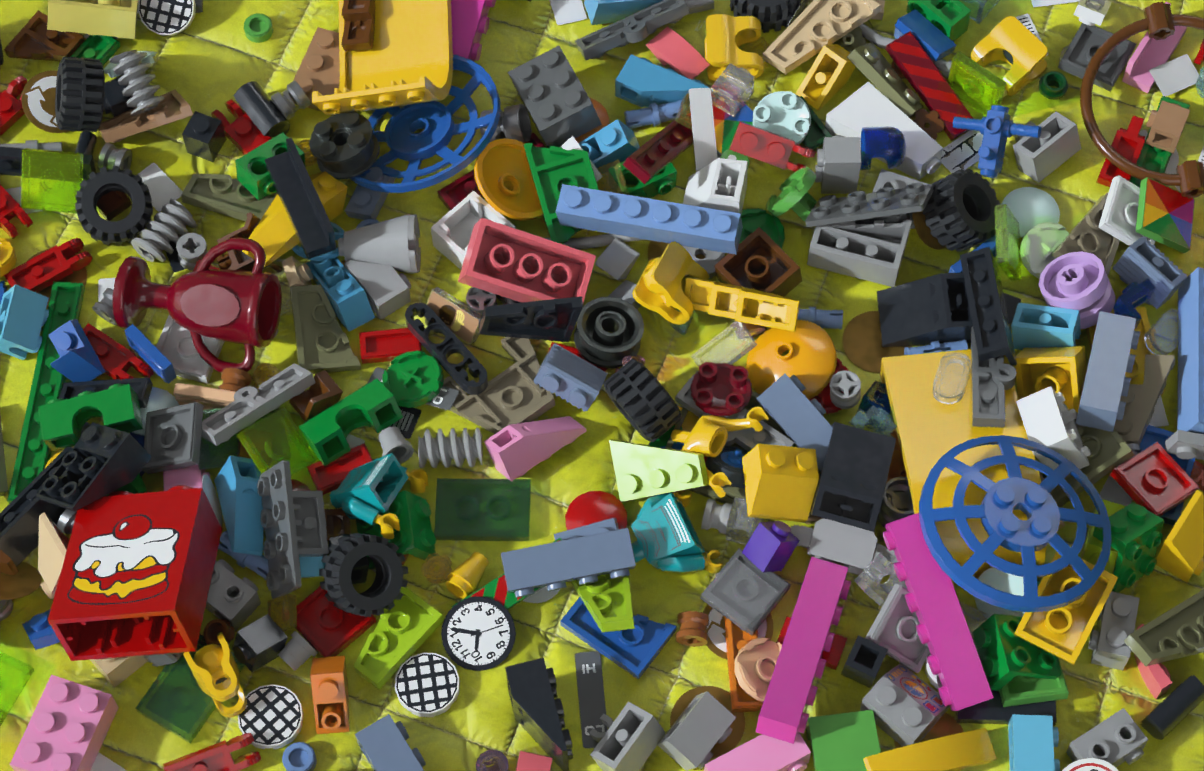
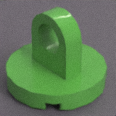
M809 167L794 172L780 185L779 189L782 192L778 196L775 194L771 195L766 204V209L774 217H778L792 209L805 222L817 202L808 193V190L816 180V174Z

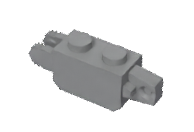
M825 518L817 521L814 529L806 526L800 527L799 524H794V526L791 525L790 527L791 533L800 540L797 545L808 548L807 554L809 556L842 564L848 567V573L861 576L863 571L869 572L870 569L895 571L894 563L898 561L894 550L889 551L887 547L878 544V539L873 531Z

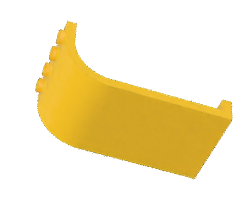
M338 0L339 89L334 88V94L325 96L318 91H313L312 103L326 115L332 116L352 111L360 112L438 101L448 96L453 76L451 0H375V30L372 49L346 52L341 45L345 20L341 15L344 0Z
M971 349L882 357L880 380L882 387L887 389L910 487L914 514L919 513L921 491L928 474L937 461L953 447L968 440L984 436L1004 435L1028 440L1016 403L1019 399L1015 385L1011 389L1005 390V427L972 426ZM1004 355V363L1008 364L1007 357ZM983 445L967 449L954 458L972 467L977 462L1002 455L999 445ZM1013 446L1016 456L1036 460L1031 450ZM1005 464L992 466L980 472L995 483L1009 478ZM1019 465L1022 478L1037 484L1041 483L1038 470ZM946 467L942 470L934 488L933 509L953 507L954 491L962 477L961 475ZM970 482L965 492L964 506L981 505L987 492ZM1013 510V514L1018 519L1027 520L1024 512ZM981 518L966 519L972 533L983 544L989 535L982 525ZM955 520L935 522L944 546L952 557L963 566L974 552L961 537ZM999 546L993 552V554L1006 561L1022 565V557L1019 552L1008 550L1002 546ZM1046 547L1035 551L1036 565H1044ZM984 562L973 576L978 579L984 571L992 566Z

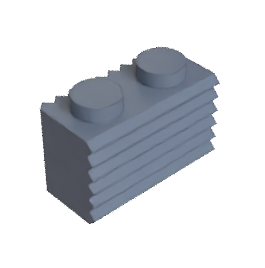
M1143 236L1126 249L1112 268L1119 274L1120 279L1124 283L1131 285L1141 294L1142 299L1147 304L1153 305L1156 309L1170 300L1187 278V274L1178 269V266L1174 265L1173 261H1169V257H1165L1164 253H1160V249H1156L1155 245H1151V241H1147L1146 237Z
M554 343L533 381L545 390L560 396L561 399H566L567 403L570 402L572 406H576L578 409L582 408L583 412L588 411L598 396L608 373Z

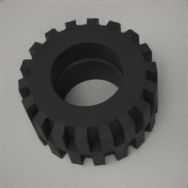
M730 0L731 11H734V17L753 16L758 18L761 22L763 33H769L770 29H774L775 32L780 31L781 26L787 28L790 20L801 5V0Z
M63 57L60 61L55 95L56 122L60 130L98 131L102 122L105 94L104 68L100 59Z
M113 166V169L110 170L102 167L100 168L101 172L96 174L93 171L88 175L89 179L87 181H82L80 184L81 189L76 193L77 203H75V207L83 229L94 240H101L106 245L115 243L116 246H120L125 241L131 243L133 238L139 235L141 230L145 229L147 223L151 221V215H153L152 199L147 185L143 183L142 178L138 174L135 176L132 174V170L127 168L124 171L120 170L119 166ZM111 191H121L127 194L132 200V210L129 215L120 221H107L101 218L97 212L96 205L104 194Z
M960 169L932 183L934 191L923 210V215L926 217V225L931 229L930 233L933 237H937L938 242L942 246L946 245L947 249L951 251L961 252L997 234V230L1001 226L999 220L1002 218V212L999 210L1001 205L996 198L995 190L990 187V183L986 179H982L981 174L978 172L973 173L971 169Z
M631 359L603 383L607 395L619 411L643 438L652 443L682 419L681 411L675 401L653 374L639 361Z
M364 533L350 534V537L343 536L337 539L339 544H331L328 548L331 554L329 556L323 555L321 562L326 563L325 568H319V576H323L325 580L320 582L321 589L328 591L325 594L327 600L334 602L333 606L340 610L364 617H371V614L377 616L384 614L383 609L391 610L395 606L393 600H401L404 595L400 592L401 587L407 588L408 583L407 580H403V575L408 574V567L402 566V562L406 559L403 554L397 553L399 548L394 543H389L388 539ZM369 556L376 568L375 580L368 590L358 593L351 581L352 569L359 559Z

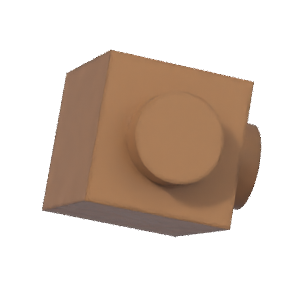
M1162 100L1159 110L1151 111L1146 124L1147 127L1151 128L1146 144L1174 154L1190 110L1178 104Z

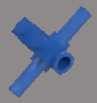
M992 105L991 110L987 111V116L982 119L954 117L953 128L980 131L983 135L982 145L978 150L980 156L978 168L980 169L981 176L988 178H997L998 173L1001 174L1007 137L1010 138L1012 135L1040 138L1041 126L1014 123L1013 120H1010L1009 108L999 105Z

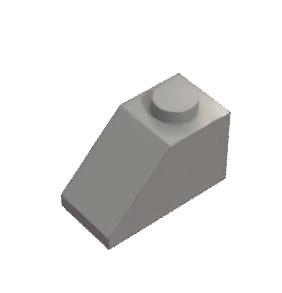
M349 260L345 263L346 269L365 290L370 306L380 320L411 302L409 292L411 284L403 273L398 274L392 266Z

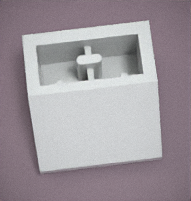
M717 158L688 178L683 204L742 214L747 190L748 161Z

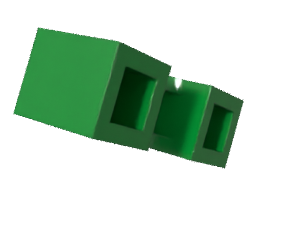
M376 378L300 425L299 429L309 449L324 466H327L351 451L346 439L351 431L367 426L379 433L402 419L403 415L394 395Z
M114 384L107 390L98 392L85 391L78 394V397L52 399L47 404L38 406L42 439L52 451L75 446L81 438L83 425L94 417H102L104 426L127 433L143 429L138 395L130 384Z

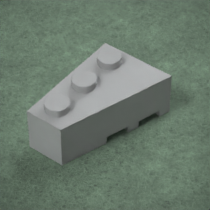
M884 220L874 221V224H855V221L816 226L809 247L807 265L895 287L908 242L912 220H903L902 223H884Z

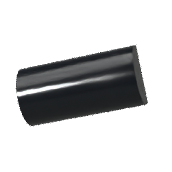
M251 81L244 84L233 95L264 136L276 137L282 132L285 135L290 129L289 121L257 82Z
M1191 675L1147 715L1140 725L1154 738L1162 740L1204 700V685L1195 675Z

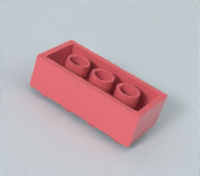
M481 218L473 227L458 282L521 303L582 296V301L584 302L596 255Z

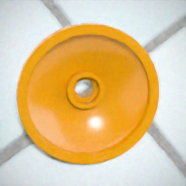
M508 138L494 140L488 143L475 161V180L482 196L496 211L509 218L527 221L542 216L543 211L524 149V143Z
M797 320L795 332L771 327L765 330L756 339L749 351L746 369L752 387L758 394H762L786 373L789 378L794 374L806 388L802 393L810 400L818 395L830 382L835 372L837 354L832 339L823 328L809 321ZM790 350L787 355L781 356L783 352Z

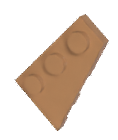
M319 27L294 78L311 102V105L307 108L321 111L312 103L313 91H318L325 96L334 94V88L339 89V33Z
M172 90L161 95L165 99L157 107L131 116V112L137 108L135 107L102 122L98 131L106 143H116L128 136L192 116L193 112L185 99L176 90Z

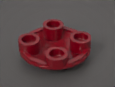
M703 363L699 367V372L694 375L690 385L691 397L696 406L705 413L714 416H730L740 412L748 405L752 396V383L748 378L747 369L727 363Z

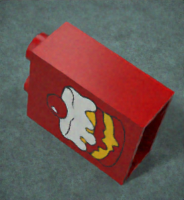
M178 485L170 488L168 491L133 494L127 491H115L77 510L48 617L49 624L71 661L196 651L222 533V527L203 488Z

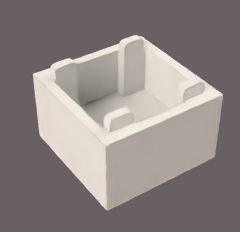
M472 191L431 227L433 246L460 270L462 269L473 227L481 218L516 229L515 225L496 211L475 191Z
M1050 386L1016 401L1028 440L1040 443L1058 452L1079 469L1090 465L1087 456L1091 455L1090 449L1087 446H1083L1074 420L1077 419V412L1075 409H1068L1063 402L1065 397L1061 392L1056 393ZM1032 451L1042 464L1053 470L1059 466L1051 459L1036 453L1037 451Z

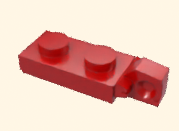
M1133 115L1127 130L1123 128L1117 130L1111 147L1121 156L1136 164L1145 143V136L1139 134L1144 119ZM1106 158L1097 183L1110 187L1112 179L1120 175L1129 181L1131 175L1117 168Z

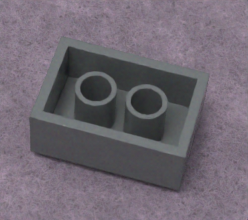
M560 46L508 72L520 99L547 148H550V146L560 147L572 136L575 139L602 125L590 98Z

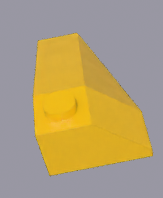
M326 171L309 175L329 220L332 221L343 213L348 187ZM279 194L276 195L248 238L258 242L263 247L266 255L264 267L300 243ZM242 250V252L255 260L252 252Z

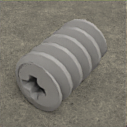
M137 50L123 52L110 59V63L118 64L113 69L114 73L123 75L118 79L119 85L127 86L122 91L123 96H133L126 102L128 107H137L131 112V116L147 112L157 107L165 99L164 96H154V93L160 89V86L150 85L149 82L156 76L155 74H146L145 71L152 65L151 63H141V60L147 56V53L137 52Z
M170 199V204H165L162 207V212L156 213L154 216L155 221L147 223V229L139 232V238H133L131 241L136 252L151 263L155 259L165 262L166 258L162 251L164 250L169 254L174 252L169 243L172 242L177 245L178 233L181 235L189 233L185 227L186 225L191 228H196L197 226L191 213L174 199Z
M451 428L448 437L444 436L442 429H438L435 438L432 437L430 430L426 429L423 438H420V436L418 438L419 467L424 468L427 459H429L432 468H437L440 459L445 468L450 467L452 459H454L457 467H462L465 458L470 467L475 466L477 458H479L481 465H483V445L480 429H475L473 437H470L467 428H463L460 437H457L454 428Z

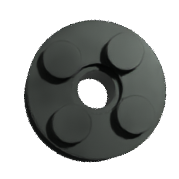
M353 111L336 114L317 123L309 141L310 150L314 157L317 158L320 171H326L336 179H348L364 173L375 163L380 151L379 142L373 134V129L368 119Z
M615 297L594 299L584 305L577 319V327L574 333L575 346L580 355L594 365L611 369L623 366L631 359H634L639 352L644 333L643 318L639 311L625 300Z

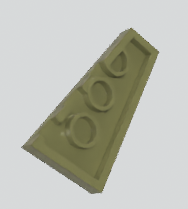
M1204 589L1134 631L1124 640L1145 667L1204 652Z

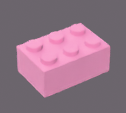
M51 675L11 760L10 766L14 771H90L119 708L113 696Z

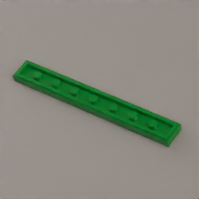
M53 281L48 304L49 315L43 328L42 343L38 352L7 500L9 504L45 469L47 462L51 458L52 450L42 439L38 406L45 405L48 401L59 398L67 377L50 365L60 356L48 334L69 320H79L85 291L83 283Z

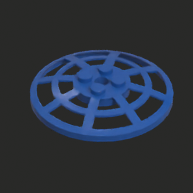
M453 55V69L468 73L473 77L463 89L451 85L448 95L455 98L447 106L437 101L410 104L403 108L396 106L376 109L368 121L378 142H386L390 151L379 157L370 168L379 167L383 175L403 178L401 183L385 184L361 178L371 171L369 169L349 179L373 191L404 193L436 185L466 168L488 145L499 122L501 102L498 90L491 76L482 66L472 60ZM482 83L491 96L493 113L478 118L477 107L470 96ZM464 104L468 109L470 121L454 124L452 115ZM388 112L392 117L388 121L385 131H374L380 119ZM488 125L484 135L474 148L464 157L460 156L471 143L476 130ZM420 128L424 129L420 133H414L416 130ZM467 132L464 140L455 151L447 147L453 135ZM436 154L443 158L442 161L432 166L419 169L421 161ZM397 158L409 161L406 171L393 170L385 166ZM448 164H452L449 168L433 176L415 181L416 177L433 173Z
M1004 435L984 436L968 440L953 447L937 461L922 487L919 501V521L924 540L931 555L941 569L958 586L974 597L991 605L1021 612H1043L1061 608L1078 600L1089 591L1105 569L1110 556L1112 537L1107 510L1098 491L1087 476L1071 461L1040 443L1020 437ZM983 445H999L1002 455L977 462L972 467L954 458L967 449ZM1013 446L1037 451L1036 453L1051 459L1059 466L1053 470L1036 460L1016 456ZM1005 464L1009 478L995 483L980 472L992 466ZM1019 465L1036 469L1047 475V477L1040 484L1022 478ZM946 467L961 475L962 477L954 491L953 507L933 509L934 488L942 470ZM1069 474L1088 493L1098 514L1084 511L1077 493L1065 480ZM970 482L987 492L981 505L964 506L965 492ZM1059 485L1069 497L1074 509L1059 508L1050 492ZM1013 510L1024 512L1027 520L1018 519L1013 514ZM981 518L982 525L989 535L983 544L972 533L966 519ZM955 520L961 537L974 552L963 566L952 557L944 546L935 522ZM1060 521L1077 523L1076 537L1071 547L1057 534ZM1087 525L1099 527L1103 530L1102 551L1092 570L1078 556L1085 542ZM1048 544L1062 556L1051 563L1036 565L1035 551L1043 549ZM999 546L1019 552L1022 557V565L1006 561L993 554V552ZM986 562L1002 572L1023 577L1024 596L997 590L979 581L973 575ZM1068 565L1082 579L1076 586L1064 592L1050 596H1038L1037 577L1055 574Z

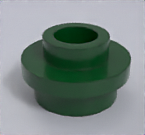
M1051 71L1041 77L1038 88L1044 97L1055 100L1062 98L1066 94L1068 83L1063 74Z

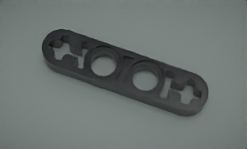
M424 303L410 305L405 312V319L411 333L438 360L439 364L464 392L471 395H478L484 392L488 386L487 371L428 305ZM414 316L424 317L427 327L424 328V324L419 319L414 320ZM435 333H441L446 337L443 342L438 344L429 341V338ZM454 353L461 354L464 357L463 361L458 364L448 362L447 358ZM466 370H469V373L473 378L479 377V382L476 383L474 380L469 381L468 373L466 372Z

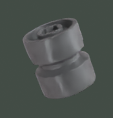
M523 104L507 106L504 108V111L500 109L497 129L490 142L508 138L524 143L531 139V121L529 113ZM493 109L482 111L480 117L493 113ZM488 125L480 128L482 136L484 135Z
M895 477L886 483L877 518L883 527L890 522L914 514L907 477Z

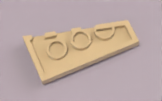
M813 0L763 53V60L786 75L818 54L824 45L833 44L882 11L881 4L875 0Z

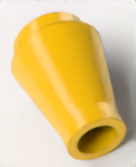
M474 552L470 558L448 574V581L446 582L448 591L459 599H464L475 592L485 568L489 565L488 559L483 554Z

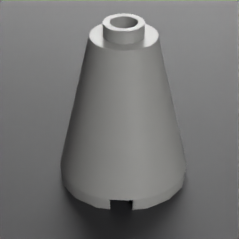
M407 214L344 232V238H339L338 240L339 255L344 256L346 262L354 260L389 265L395 271L411 274L420 272L421 247H419L418 241L420 230L417 214Z

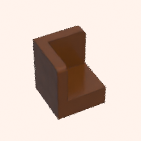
M326 370L315 374V384L311 385L309 390L289 400V403L305 422L333 406L341 398L343 391Z

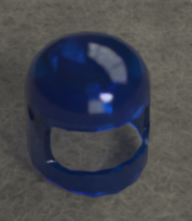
M890 126L862 128L860 170H870L872 158L876 157L884 158L887 161L889 170L895 169L903 163L906 155V141L903 133L898 128Z

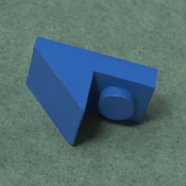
M77 319L69 320L48 334L60 356L50 365L72 382L93 381L106 372Z

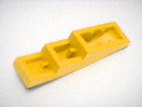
M694 277L686 278L684 294L693 302L694 310L708 312L709 315L732 318L738 322L796 331L800 300Z
M982 728L892 749L865 757L863 761L867 771H960L967 767L991 763L997 757L987 729Z

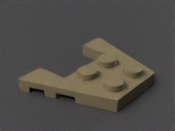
M505 337L501 340L502 347L516 363L490 380L486 390L478 395H466L450 376L444 379L443 386L459 391L450 411L496 434L510 424L532 422L554 407L555 400L552 393L533 381L540 365L529 339Z
M1146 355L1144 384H1130L1127 397L1121 396L1120 401L1126 402L1122 421L1116 420L1114 428L1126 444H1139L1140 446L1155 411L1154 407L1160 394L1163 393L1170 370H1173L1175 365L1174 355ZM1076 424L1077 429L1084 428L1083 425Z

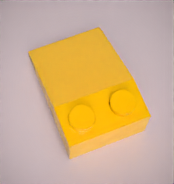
M1056 551L1051 562L1061 558L1062 556ZM1083 560L1090 570L1094 568L1095 565ZM1068 565L1055 574L1043 576L1038 586V596H1050L1064 592L1076 586L1082 579ZM1104 570L1092 588L1078 600L1050 611L1025 612L1014 635L1074 665L1118 577Z

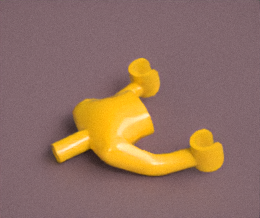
M761 407L752 408L747 413V418L742 419L704 415L699 418L691 432L675 429L671 433V439L674 442L684 443L681 449L683 451L704 454V457H717L727 442V431L733 432L754 428L755 431L760 432L763 426L759 421L768 420L769 417ZM706 467L709 485L718 497H724L726 492L722 487L731 485V481L725 473L718 472L713 474Z

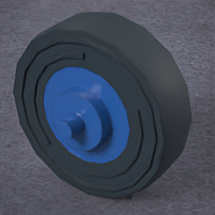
M726 445L717 457L707 456L705 465L708 470L713 474L718 472L725 473L732 483L729 486L745 488L742 458L748 451Z

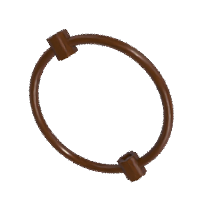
M1156 2L1144 9V19L1133 22L1114 33L1093 55L1082 79L1080 90L1081 114L1086 130L1094 145L1117 168L1140 180L1149 177L1166 186H1180L1182 197H1188V199L1196 198L1204 194L1203 162L1196 160L1185 161L1183 164L1177 165V174L1159 173L1140 167L1121 156L1111 147L1099 130L1093 113L1092 90L1096 74L1105 58L1121 42L1145 30H1148L1149 38H1154L1155 40L1166 39L1168 36L1173 35L1175 32L1174 26L1193 27L1204 30V18L1185 14H1172L1170 4Z

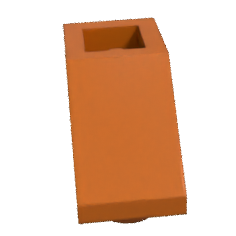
M345 656L312 658L310 678L317 734L349 732V696Z

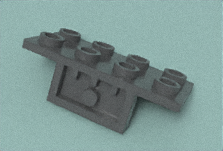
M917 182L909 184L902 189L894 190V187H883L874 193L865 194L864 191H855L846 197L836 198L835 195H827L821 197L814 205L805 220L806 227L855 221V224H874V221L884 220V223H902L903 220H911L909 213L920 212L925 209L934 191L933 185H923V183Z
M282 460L262 473L257 484L258 494L262 496L263 505L260 521L262 527L265 528L266 536L263 552L265 558L268 559L269 567L266 582L268 589L271 591L272 599H279L302 586L299 557H321L329 554L323 492L292 491L289 460Z

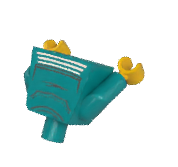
M390 453L351 470L339 488L331 492L330 501L335 508H342L344 513L351 519L359 518L371 525H380L381 535L386 539H393V529L400 531L397 515L388 513L382 516L380 514L388 510L406 481H410V490L412 492L424 493L425 486H428V475L423 469H415L408 472L406 467L400 465L394 454Z
M685 490L648 498L637 515V520L631 525L637 541L631 543L635 563L646 557L649 564L662 571L690 572L700 571L705 568L710 573L719 572L723 563L714 564L710 559L718 558L721 553L713 549L706 557L701 555L705 550L684 507L690 504L692 494L682 496L680 494H683Z

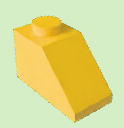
M838 44L824 45L797 90L796 95L802 96L809 105L816 110H820L847 83L856 68L847 58L850 52Z

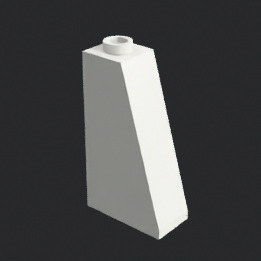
M867 82L826 115L825 127L832 136L860 137L861 151L918 180L927 173L929 175L933 174L942 163L940 160L943 147L870 82Z

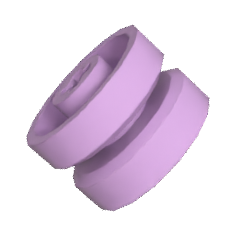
M1083 251L1067 253L1050 262L1040 274L1038 285L1047 306L1079 310L1081 329L1096 325L1099 311L1110 313L1114 308L1115 293L1101 259L1094 254Z

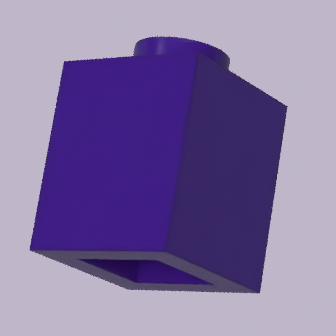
M759 522L742 554L763 573L782 571L800 540L791 533V528L784 522Z

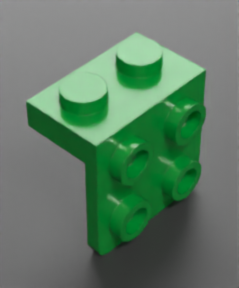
M406 490L399 492L388 510L380 514L383 516L392 513L397 515L399 519L400 531L393 529L394 538L388 539V542L394 543L399 548L397 553L403 555L410 554L425 561L435 558L436 538L431 527V509L427 500ZM356 518L357 532L359 534L364 533L383 537L380 525H371ZM367 556L369 569L375 568L372 559Z
M1134 502L1109 516L1112 537L1111 547L1119 551L1113 575L1118 577L1112 589L1116 593L1125 588H1130L1135 581L1144 575L1148 576L1152 573L1157 563L1155 559L1157 548L1163 539L1161 531L1164 519ZM1094 527L1093 537L1103 542L1102 528Z
M994 613L972 632L978 656L991 690L999 691L1015 676L1055 680L1061 675L1057 656L1014 635L1022 619L1020 616Z

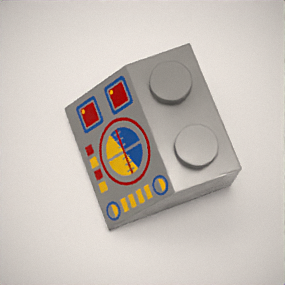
M899 664L884 674L865 695L860 711L873 710L876 725L901 746L919 743L950 706L945 707L938 692L904 665Z

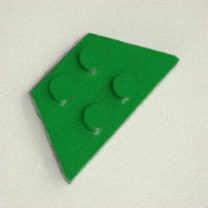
M524 143V149L551 241L564 244L580 228L562 226L559 223L556 208L562 184L599 190L588 152L577 149L565 150L562 147L550 146V148L535 147L533 143Z

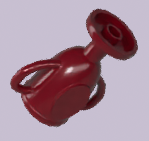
M230 238L212 247L203 257L196 271L179 277L171 285L151 282L150 269L145 260L135 256L126 258L119 267L115 278L113 313L118 326L127 329L132 324L136 327L139 326L148 308L168 310V313L177 324L190 331L193 344L199 356L210 367L221 373L225 368H237L248 372L255 363V346L265 348L271 344L275 337L281 314V285L275 274L271 272L262 273L266 255L263 247L258 242L247 238ZM231 250L250 251L254 254L255 258L252 271L209 269V267L217 257ZM202 336L244 344V360L241 363L220 360L209 351Z

